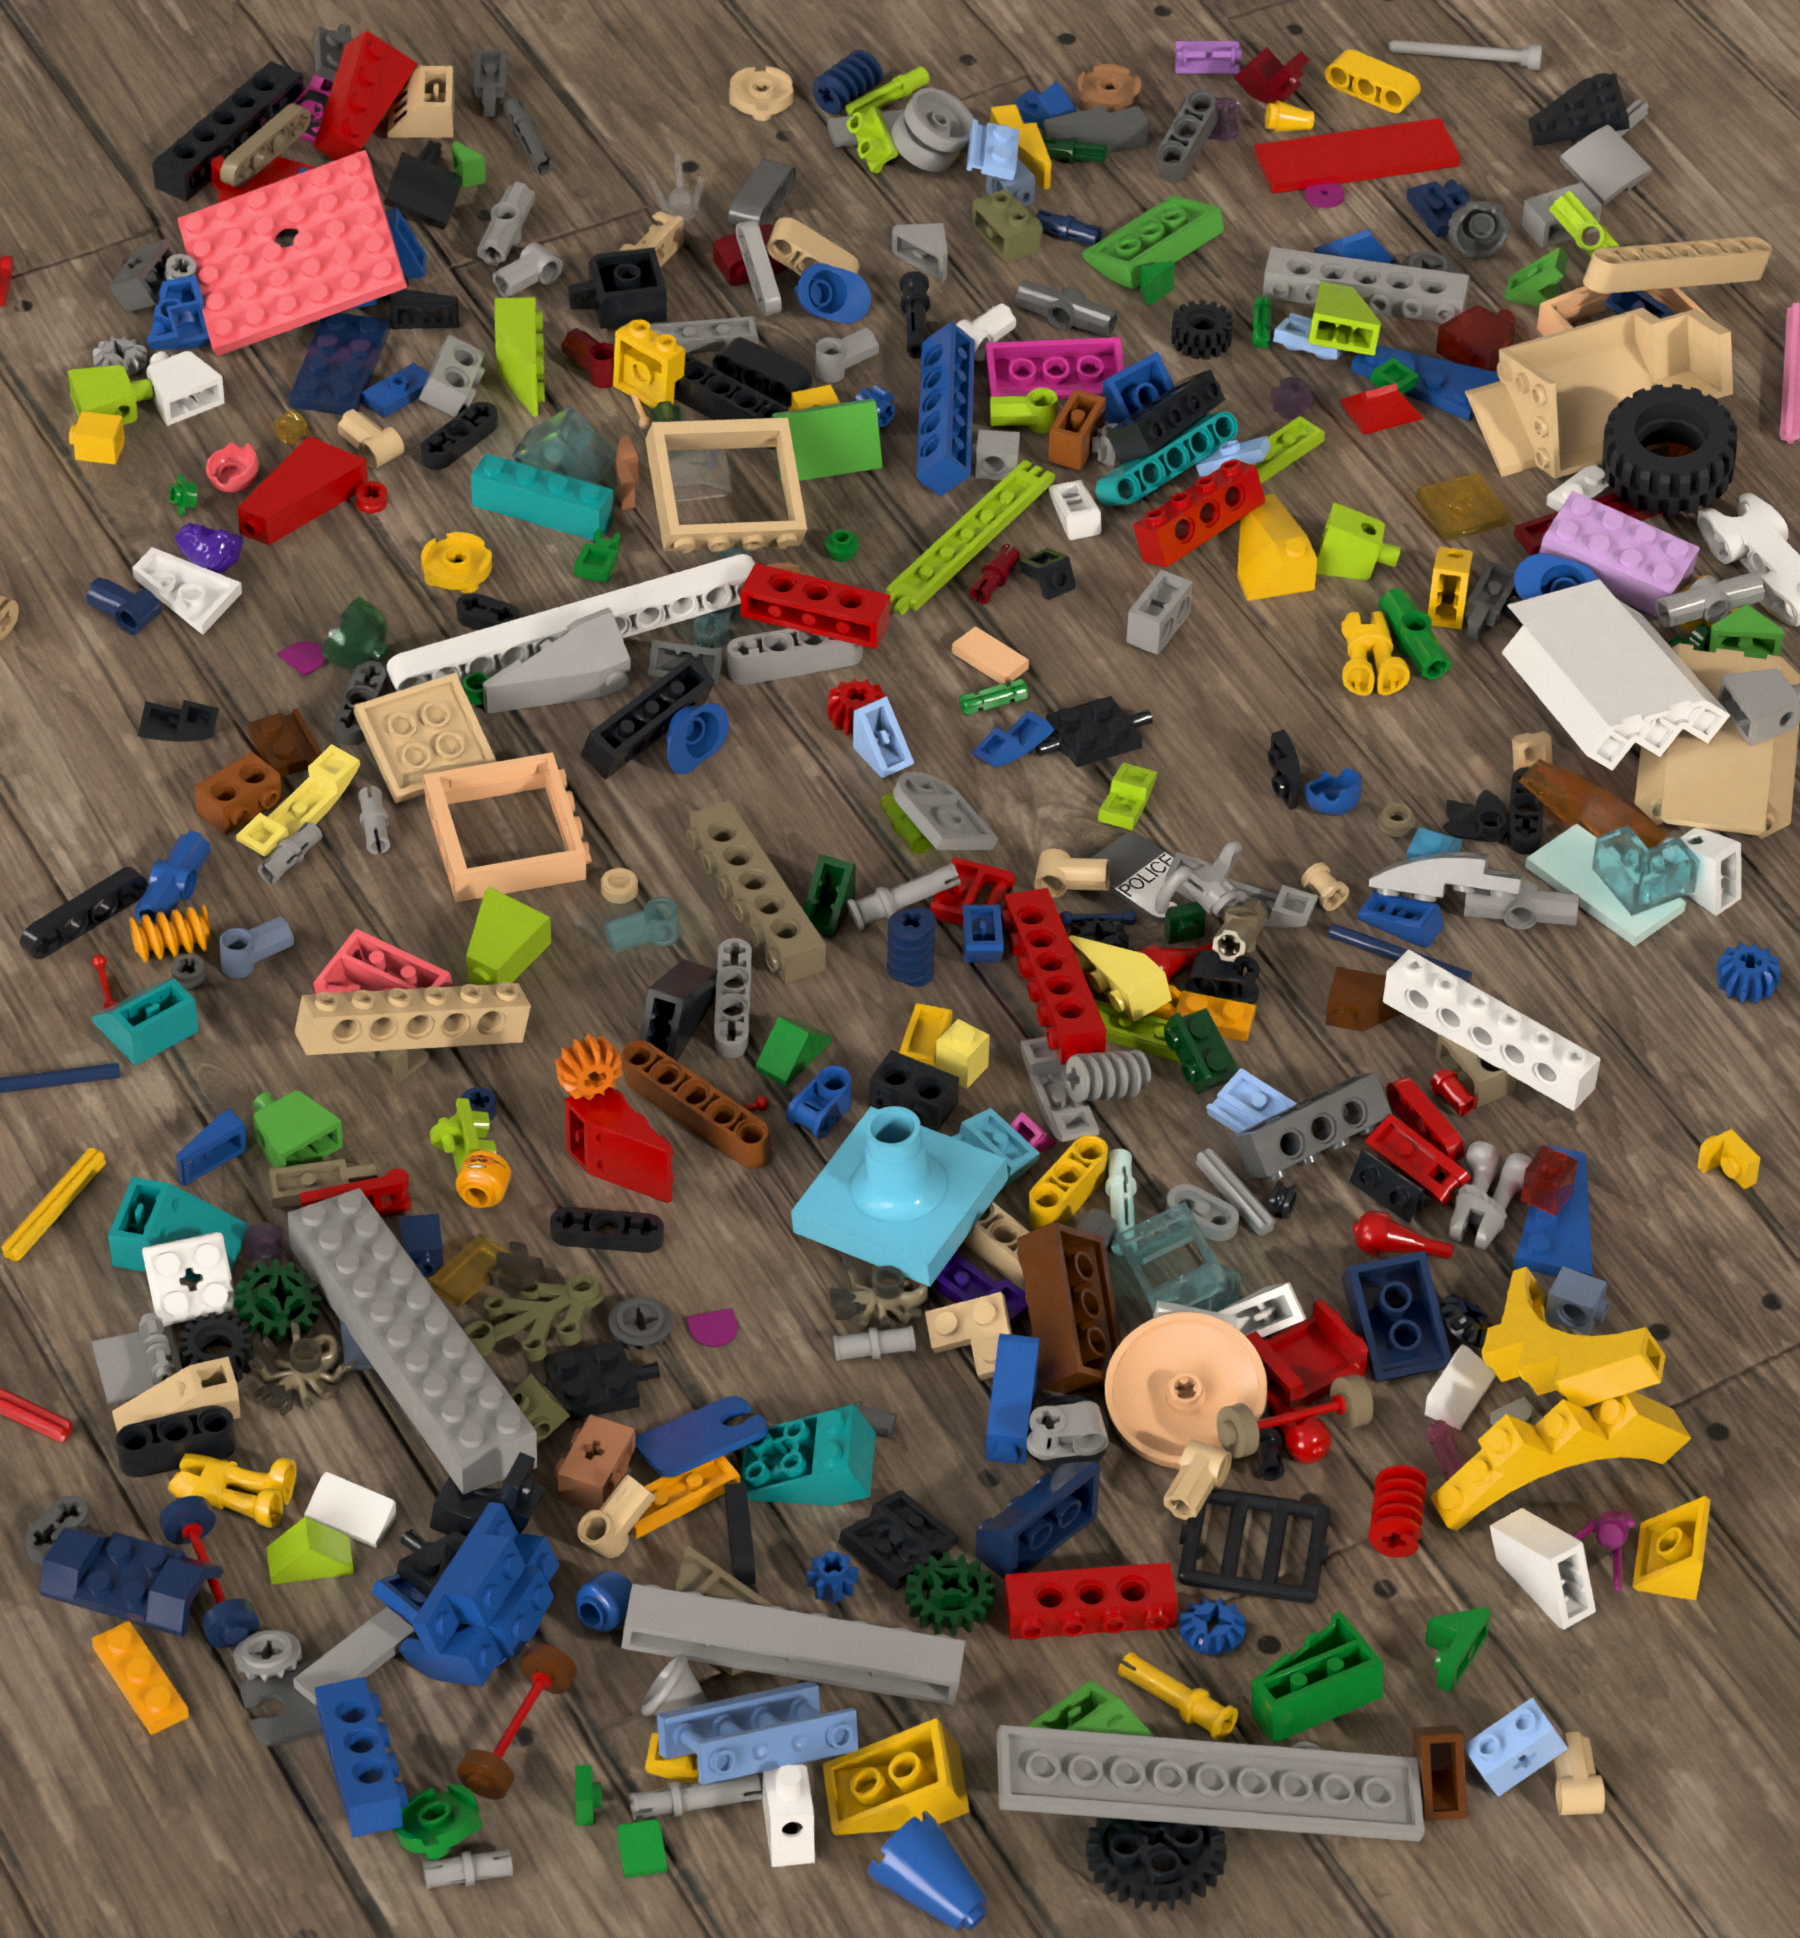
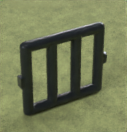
M1213 1488L1198 1515L1188 1518L1187 1524L1182 1523L1179 1544H1183L1177 1575L1178 1582L1184 1586L1312 1604L1317 1600L1322 1565L1327 1566L1329 1545L1325 1544L1330 1519V1508L1320 1503ZM1207 1503L1231 1507L1220 1574L1195 1570ZM1248 1509L1272 1513L1261 1580L1236 1577ZM1288 1515L1313 1519L1302 1586L1277 1583Z

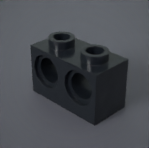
M893 1050L888 1053L869 1079V1106L877 1109L890 1106L907 1108L917 1115L921 1126L936 1132L939 1131L958 1104V1076Z

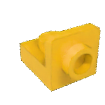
M1731 1128L1718 1136L1713 1135L1707 1138L1701 1144L1697 1168L1702 1173H1705L1720 1165L1724 1173L1729 1178L1734 1179L1745 1190L1757 1183L1760 1157Z

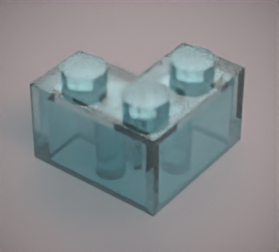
M570 406L528 430L511 457L518 463L550 472L557 469L564 476L597 484L603 480L616 459V453L580 414Z
M1627 825L1596 837L1592 869L1631 916L1694 893L1700 860L1680 837L1648 849Z

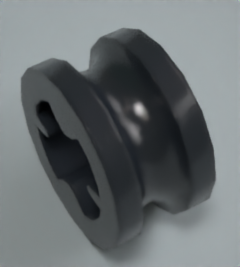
M1277 1181L1270 1198L1268 1212L1271 1215L1279 1212L1282 1214V1218L1289 1219L1296 1202L1298 1186L1291 1185L1287 1188L1284 1186V1182Z

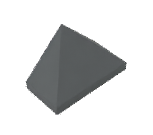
M653 640L648 675L663 677L690 656L715 680L714 685L719 686L724 650Z

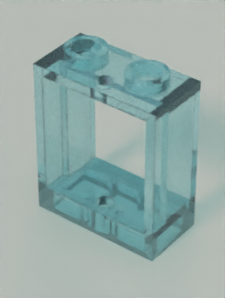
M1186 1202L1114 1235L1123 1258L1153 1315L1157 1300L1190 1307L1229 1288L1220 1264ZM1193 1241L1205 1264L1152 1289L1141 1265Z

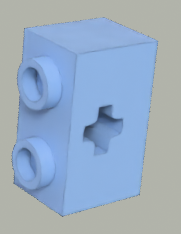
M1533 1697L1464 1744V1750L1498 1797L1568 1749Z

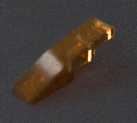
M1538 759L1519 779V782L1570 827L1582 822L1607 845L1616 837L1642 861L1667 835L1637 810L1605 789L1573 772Z

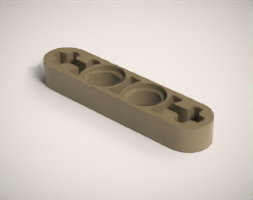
M295 103L287 105L225 159L220 170L221 180L236 188L244 186L304 134L311 120L310 111Z

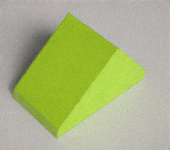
M306 1516L266 1547L271 1585L354 1574L349 1536Z

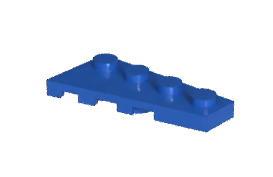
M1381 345L1376 346L1375 356L1359 353L1352 360L1351 365L1352 372L1370 379L1374 369L1394 357L1419 375L1416 386L1404 394L1467 421L1472 419L1474 412L1465 391L1501 381L1496 372Z
M1547 1145L1515 1256V1268L1520 1269L1527 1266L1532 1272L1557 1277L1564 1266L1591 1277L1593 1276L1586 1153Z

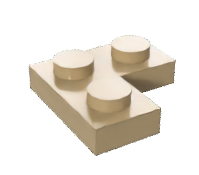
M1002 1292L925 1312L931 1347L935 1353L971 1344L977 1376L980 1380L994 1377L999 1333L1012 1335L1006 1299Z

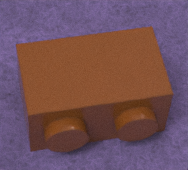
M1077 389L1073 390L1049 430L1048 462L1081 470L1092 451V438L1097 437L1098 428L1102 429L1105 426L1106 397Z

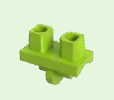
M873 106L865 114L857 112L847 121L846 125L849 132L855 134L859 142L857 148L859 156L867 161L871 172L878 174L886 162L899 155L880 108Z
M457 1098V1112L450 1119L446 1117L440 1118L438 1124L433 1126L429 1133L431 1144L435 1148L444 1150L445 1153H453L457 1175L468 1154L479 1150L497 1152L495 1141L478 1139L486 1138L490 1129L488 1112L471 1111L469 1099Z

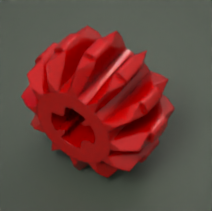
M853 677L851 683L839 681L838 687L830 689L828 696V720L832 722L834 730L843 729L846 736L853 732L854 710L886 697V694L881 691L880 685H871L869 679L857 682Z

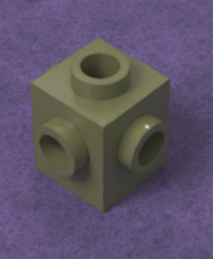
M530 1374L509 1393L536 1430L537 1446L570 1416L553 1393L533 1374Z

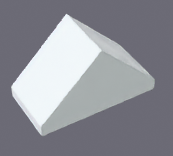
M1290 1282L1264 1287L1218 1312L1235 1316L1237 1322L1236 1329L1245 1336L1257 1331L1261 1337H1264L1306 1319Z

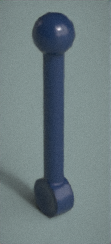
M1128 909L1123 911L1122 914H1072L1069 911H1063L1059 916L1063 925L1066 926L1072 922H1080L1081 919L1092 922L1095 916H1097L1099 921H1106L1112 918V921H1122L1125 925H1133L1136 922L1137 914L1135 911Z

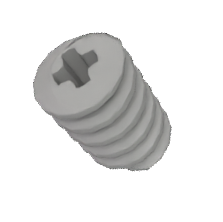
M1139 1049L1073 1055L1069 1057L1065 1068L1067 1090L1074 1102H1084L1085 1100L1097 1101L1098 1099L1109 1100L1111 1097L1113 1099H1122L1124 1096L1126 1098H1135L1139 1094L1140 1089H1145L1151 1079L1148 1059Z

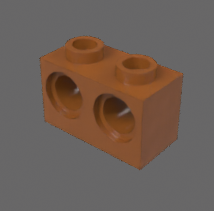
M252 751L194 786L197 813L224 835L244 825L259 813L272 808L282 800L280 774Z

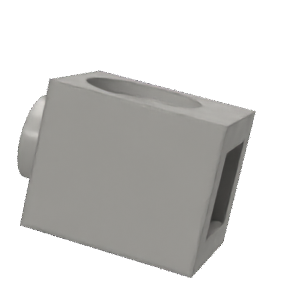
M978 431L977 444L972 443L971 464H976V479L1003 480L1018 466L1020 432Z

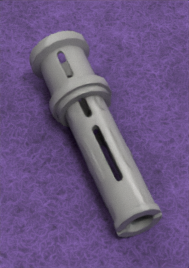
M951 862L944 867L893 888L878 887L876 888V893L856 901L851 898L847 900V906L853 922L860 932L865 930V925L884 917L889 919L896 910L954 886H959L961 881L957 878L959 875Z

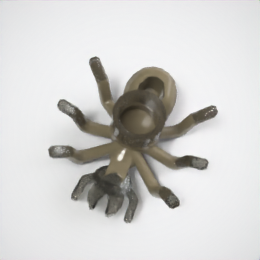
M849 1260L843 1261V1266L849 1273L854 1290L846 1288L830 1289L831 1307L839 1312L835 1313L836 1320H849L852 1318L854 1323H858L859 1327L864 1329L868 1325L875 1306H877L880 1327L882 1330H887L890 1320L886 1310H891L903 1324L909 1323L912 1316L920 1317L922 1315L920 1308L927 1301V1285L907 1277L904 1278L903 1272L897 1267L889 1265L879 1267L872 1264V1288L859 1282L856 1270ZM862 1305H865L866 1309L864 1311V1314H859L860 1310L862 1309Z
M296 1319L291 1321L293 1344L289 1350L290 1362L282 1360L277 1347L269 1338L265 1337L263 1339V1344L270 1351L274 1364L287 1371L269 1373L261 1362L253 1359L248 1361V1365L257 1369L264 1381L272 1382L282 1379L280 1382L264 1385L254 1391L255 1397L262 1395V1401L272 1397L269 1400V1406L275 1409L282 1408L280 1410L281 1416H284L293 1408L292 1389L299 1388L303 1408L305 1410L310 1409L313 1406V1401L308 1397L305 1383H308L322 1399L326 1400L330 1397L331 1393L336 1394L339 1388L329 1384L323 1389L317 1380L322 1379L335 1384L339 1383L344 1372L355 1369L357 1366L355 1361L339 1365L334 1374H329L328 1372L334 1370L339 1361V1344L337 1339L330 1334H321L313 1339H300L299 1325Z

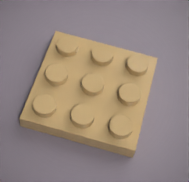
M456 673L354 706V714L395 804L424 795L423 774L497 762Z

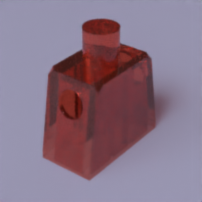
M1473 306L1438 327L1436 353L1454 363L1495 372L1498 363H1500L1499 349L1513 345L1515 317L1507 309H1501L1495 314L1482 306Z

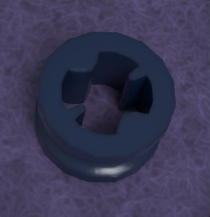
M474 1087L463 1093L461 1098L469 1099L471 1111L488 1112L490 1122L494 1119L496 1115L495 1096L490 1090ZM475 1105H481V1108H476Z

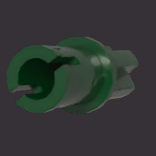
M1043 137V142L1050 159L1069 160L1070 164H1074L1075 160L1099 163L1106 160V145L1077 142V138L1074 137L1072 140Z

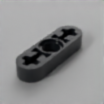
M488 402L473 403L426 438L420 446L423 466L431 470L447 468L493 433L498 427L497 408ZM464 433L468 435L464 438L451 437L453 434Z
M1531 767L1517 769L1513 773L1511 780L1508 846L1519 854H1532L1540 848L1543 831L1545 778L1539 770ZM1524 784L1531 785V793H1524ZM1529 807L1535 810V813L1523 814L1517 809ZM1522 828L1529 829L1528 837H1522Z
M563 1207L556 1210L550 1218L551 1238L561 1246L651 1253L661 1248L664 1243L663 1221L658 1216L650 1213ZM567 1224H571L570 1229L564 1228ZM585 1225H589V1231L585 1230ZM603 1225H612L618 1229L610 1235H603L597 1231ZM625 1228L629 1229V1235L625 1234ZM644 1231H650L649 1235H643Z
M724 1483L733 1577L744 1585L756 1584L746 1483Z

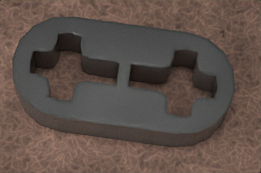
M65 1496L58 1499L31 1526L25 1535L26 1551L31 1561L43 1565L45 1556L63 1528L89 1527V1510L87 1503L82 1498ZM64 1515L67 1516L65 1521L63 1520Z

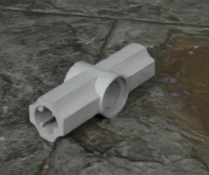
M515 182L514 185L507 187L500 203L495 204L491 209V221L477 248L478 257L482 258L486 265L498 266L499 263L505 262L512 246L521 240V228L535 201V192L530 190L525 183Z
M1757 572L1719 582L1714 577L1705 576L1695 581L1689 590L1658 598L1656 610L1659 621L1664 628L1703 617L1709 623H1716L1729 615L1732 609L1739 608L1745 604L1750 605L1764 601L1765 590L1762 578Z
M1525 880L1523 881L1521 892L1513 894L1512 898L1494 897L1490 895V890L1476 888L1474 893L1465 892L1464 916L1504 919L1507 926L1517 930L1529 929L1536 922L1576 926L1579 894L1538 891L1535 884Z

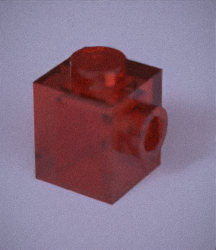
M1543 1145L1525 1169L1521 1201L1556 1216L1574 1192L1578 1160Z

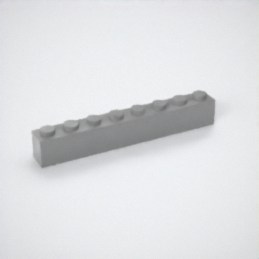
M632 1583L621 1649L668 1657H676L682 1654L687 1657V1660L954 1706L960 1682L965 1641L953 1639L947 1635L934 1636L916 1633L906 1628H887L870 1625L861 1620L847 1621L830 1618L820 1613L807 1614L789 1611L780 1606L766 1607L745 1603L739 1599L726 1600L704 1596L698 1592L685 1593L663 1589L652 1584L639 1585Z

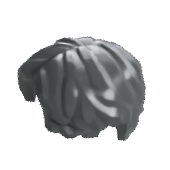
M1469 201L1452 213L1453 216L1448 223V234L1454 249L1466 257L1489 258L1498 249L1503 247L1509 238L1511 225L1506 217L1502 215L1504 210L1502 204L1489 201Z

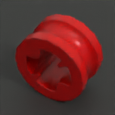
M368 481L357 487L356 505L360 511L373 514L386 508L387 488L383 484Z

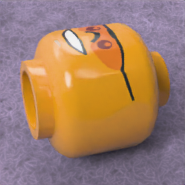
M474 1151L468 1154L462 1163L456 1178V1190L459 1196L472 1207H493L501 1202L511 1180V1168L501 1155L493 1151Z

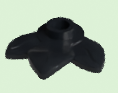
M1484 790L1479 795L1475 805L1447 800L1446 813L1450 821L1443 825V829L1450 835L1461 839L1478 838L1485 842L1501 841L1507 836L1509 824L1504 815L1506 806L1495 794L1488 790Z

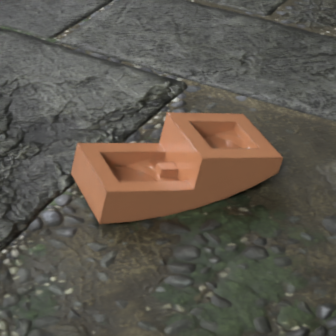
M629 435L621 437L616 453L617 495L622 510L635 508V483H639L638 455Z

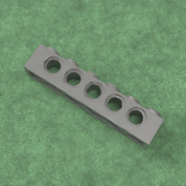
M1271 247L1264 275L1263 298L1268 296L1276 300L1315 305L1320 281L1354 287L1374 314L1461 326L1467 302L1470 275Z

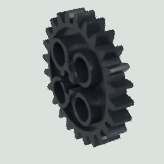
M1096 1817V1827L1089 1828V1840L1086 1841V1857H1088V1871H1094V1883H1104V1893L1106 1895L1118 1891V1903L1121 1904L1130 1897L1134 1899L1135 1909H1139L1143 1902L1146 1901L1150 1902L1152 1911H1157L1160 1902H1165L1170 1910H1174L1175 1900L1181 1899L1189 1906L1192 1901V1893L1204 1898L1206 1897V1885L1210 1887L1217 1886V1875L1224 1874V1862L1227 1861V1845L1225 1844V1832L1219 1831V1826Z

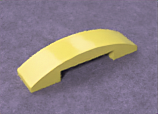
M331 744L308 766L310 777L268 817L259 813L236 835V840L263 856L272 855L277 850L276 845L282 839L290 838L304 822H312L316 825L325 816L351 782L360 766V760Z

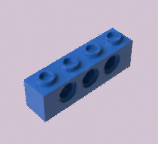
M365 1676L314 1687L318 1719L352 1838L403 1827L401 1809L408 1807V1799L404 1783H396L394 1779L399 1777V1768L395 1752L387 1753L386 1748L390 1747L386 1722L378 1723L377 1718L382 1717L377 1692L369 1693Z

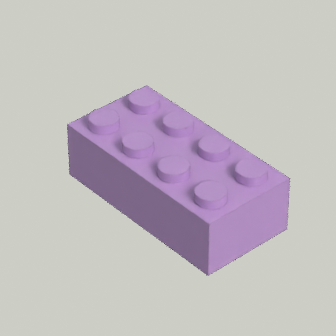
M1572 490L1545 533L1539 554H1549L1588 566L1595 573L1597 580L1600 579L1618 600L1658 618L1656 610L1657 599L1679 593L1685 587L1693 573L1700 547Z

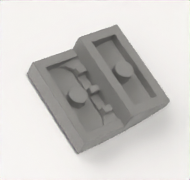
M1609 124L1591 133L1560 156V162L1579 182L1584 184L1603 206L1624 189L1628 192L1652 172V168Z

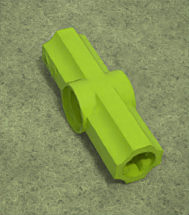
M1571 190L1560 196L1549 208V211L1576 240L1578 246L1585 250L1590 257H1592L1595 249L1621 247L1610 235L1608 229L1600 224ZM1591 228H1597L1600 232V239L1594 246L1587 245L1585 241V235Z

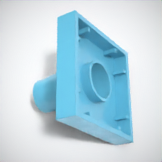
M871 1106L792 1209L793 1233L930 1287L1008 1181L1007 1158L920 1125L917 1115L907 1108L890 1106L877 1109Z

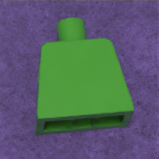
M293 1091L278 1100L270 1092H263L254 1100L253 1109L256 1111L253 1115L254 1138L273 1168L315 1163L343 1147L341 1120L301 1091Z

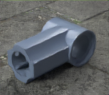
M280 916L249 930L231 928L223 932L220 936V963L223 974L231 978L247 977L253 972L254 963L293 946L294 936L289 928V924Z

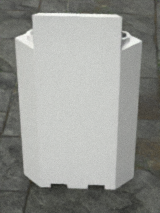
M1600 579L1507 605L1523 626L1502 651V654L1583 752L1613 771L1635 742L1661 757L1682 729L1709 743L1729 718L1730 714L1646 618L1638 611L1618 600Z

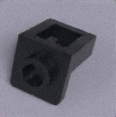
M1046 548L1018 560L1021 573L1039 581L1043 598L1047 600L1076 588L1068 555Z

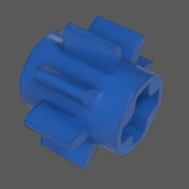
M874 385L872 390L870 388L862 389L856 395L854 401L873 398L876 401L878 426H886L895 414V406L890 403L894 399V395L877 385Z
M828 1550L819 1559L815 1557L811 1559V1570L807 1571V1586L815 1587V1598L817 1600L822 1598L825 1601L837 1603L846 1595L851 1597L854 1595V1583L858 1582V1567H850V1555H843Z

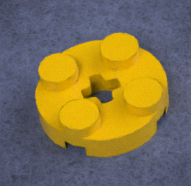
M452 532L446 534L447 539L436 542V538L430 540L424 546L421 553V567L424 573V580L429 586L459 590L463 593H473L479 588V583L486 580L492 570V553L490 548L488 550L485 547L484 541L480 537L470 533ZM457 559H461V560H462V562L453 563V562H455Z

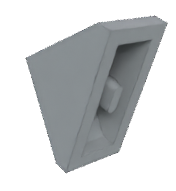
M944 223L894 226L892 228V254L944 282L947 279L948 259Z

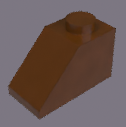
M1336 967L1328 998L1326 1025L1365 1031L1403 1013L1383 1002L1386 982L1385 975Z
M1455 1725L1412 1728L1414 1758H1418L1424 1821L1467 1818L1463 1732Z

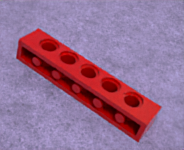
M1043 888L1005 894L1004 910H1001L1002 932H1008L1011 955H1017L1019 975L1021 979H1027L1029 1000L1031 1003L1036 1002L1037 1004L1036 1011L1040 1027L1046 1026V1039L1049 1050L1056 1051L1061 1065H1065L1069 1057L1073 1055L1106 1052L1105 1024L1049 889Z

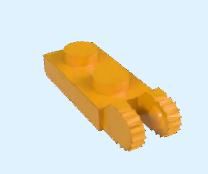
M1168 985L1172 1001L1149 1013V1015L1169 1020L1170 1016L1177 1012L1183 1017L1207 1008L1223 1038L1246 1042L1248 1041L1255 1017L1256 1005L1187 991L1180 992L1175 986Z

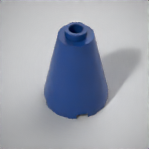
M927 1811L922 1812V1822L914 1816L884 1844L880 1851L886 1857L880 1865L872 1860L867 1873L875 1882L954 1930L960 1931L966 1927L970 1931L986 1916L987 1911L983 1907L987 1902V1898L936 1819Z

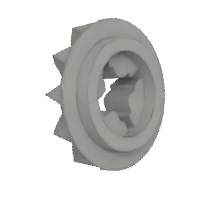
M126 335L121 339H115L111 336L109 342L99 341L98 348L93 349V364L95 367L121 365L125 367L127 375H132L140 371L147 363L146 346L140 345L138 339L128 340ZM117 353H121L122 355H124V359H122L121 356H118Z
M264 1630L253 1633L241 1641L234 1651L237 1671L245 1673L248 1680L260 1676L264 1682L271 1676L282 1678L284 1671L296 1670L297 1661L302 1659L299 1640L291 1633L282 1630ZM269 1651H272L273 1655L271 1658L265 1659L266 1655H269Z

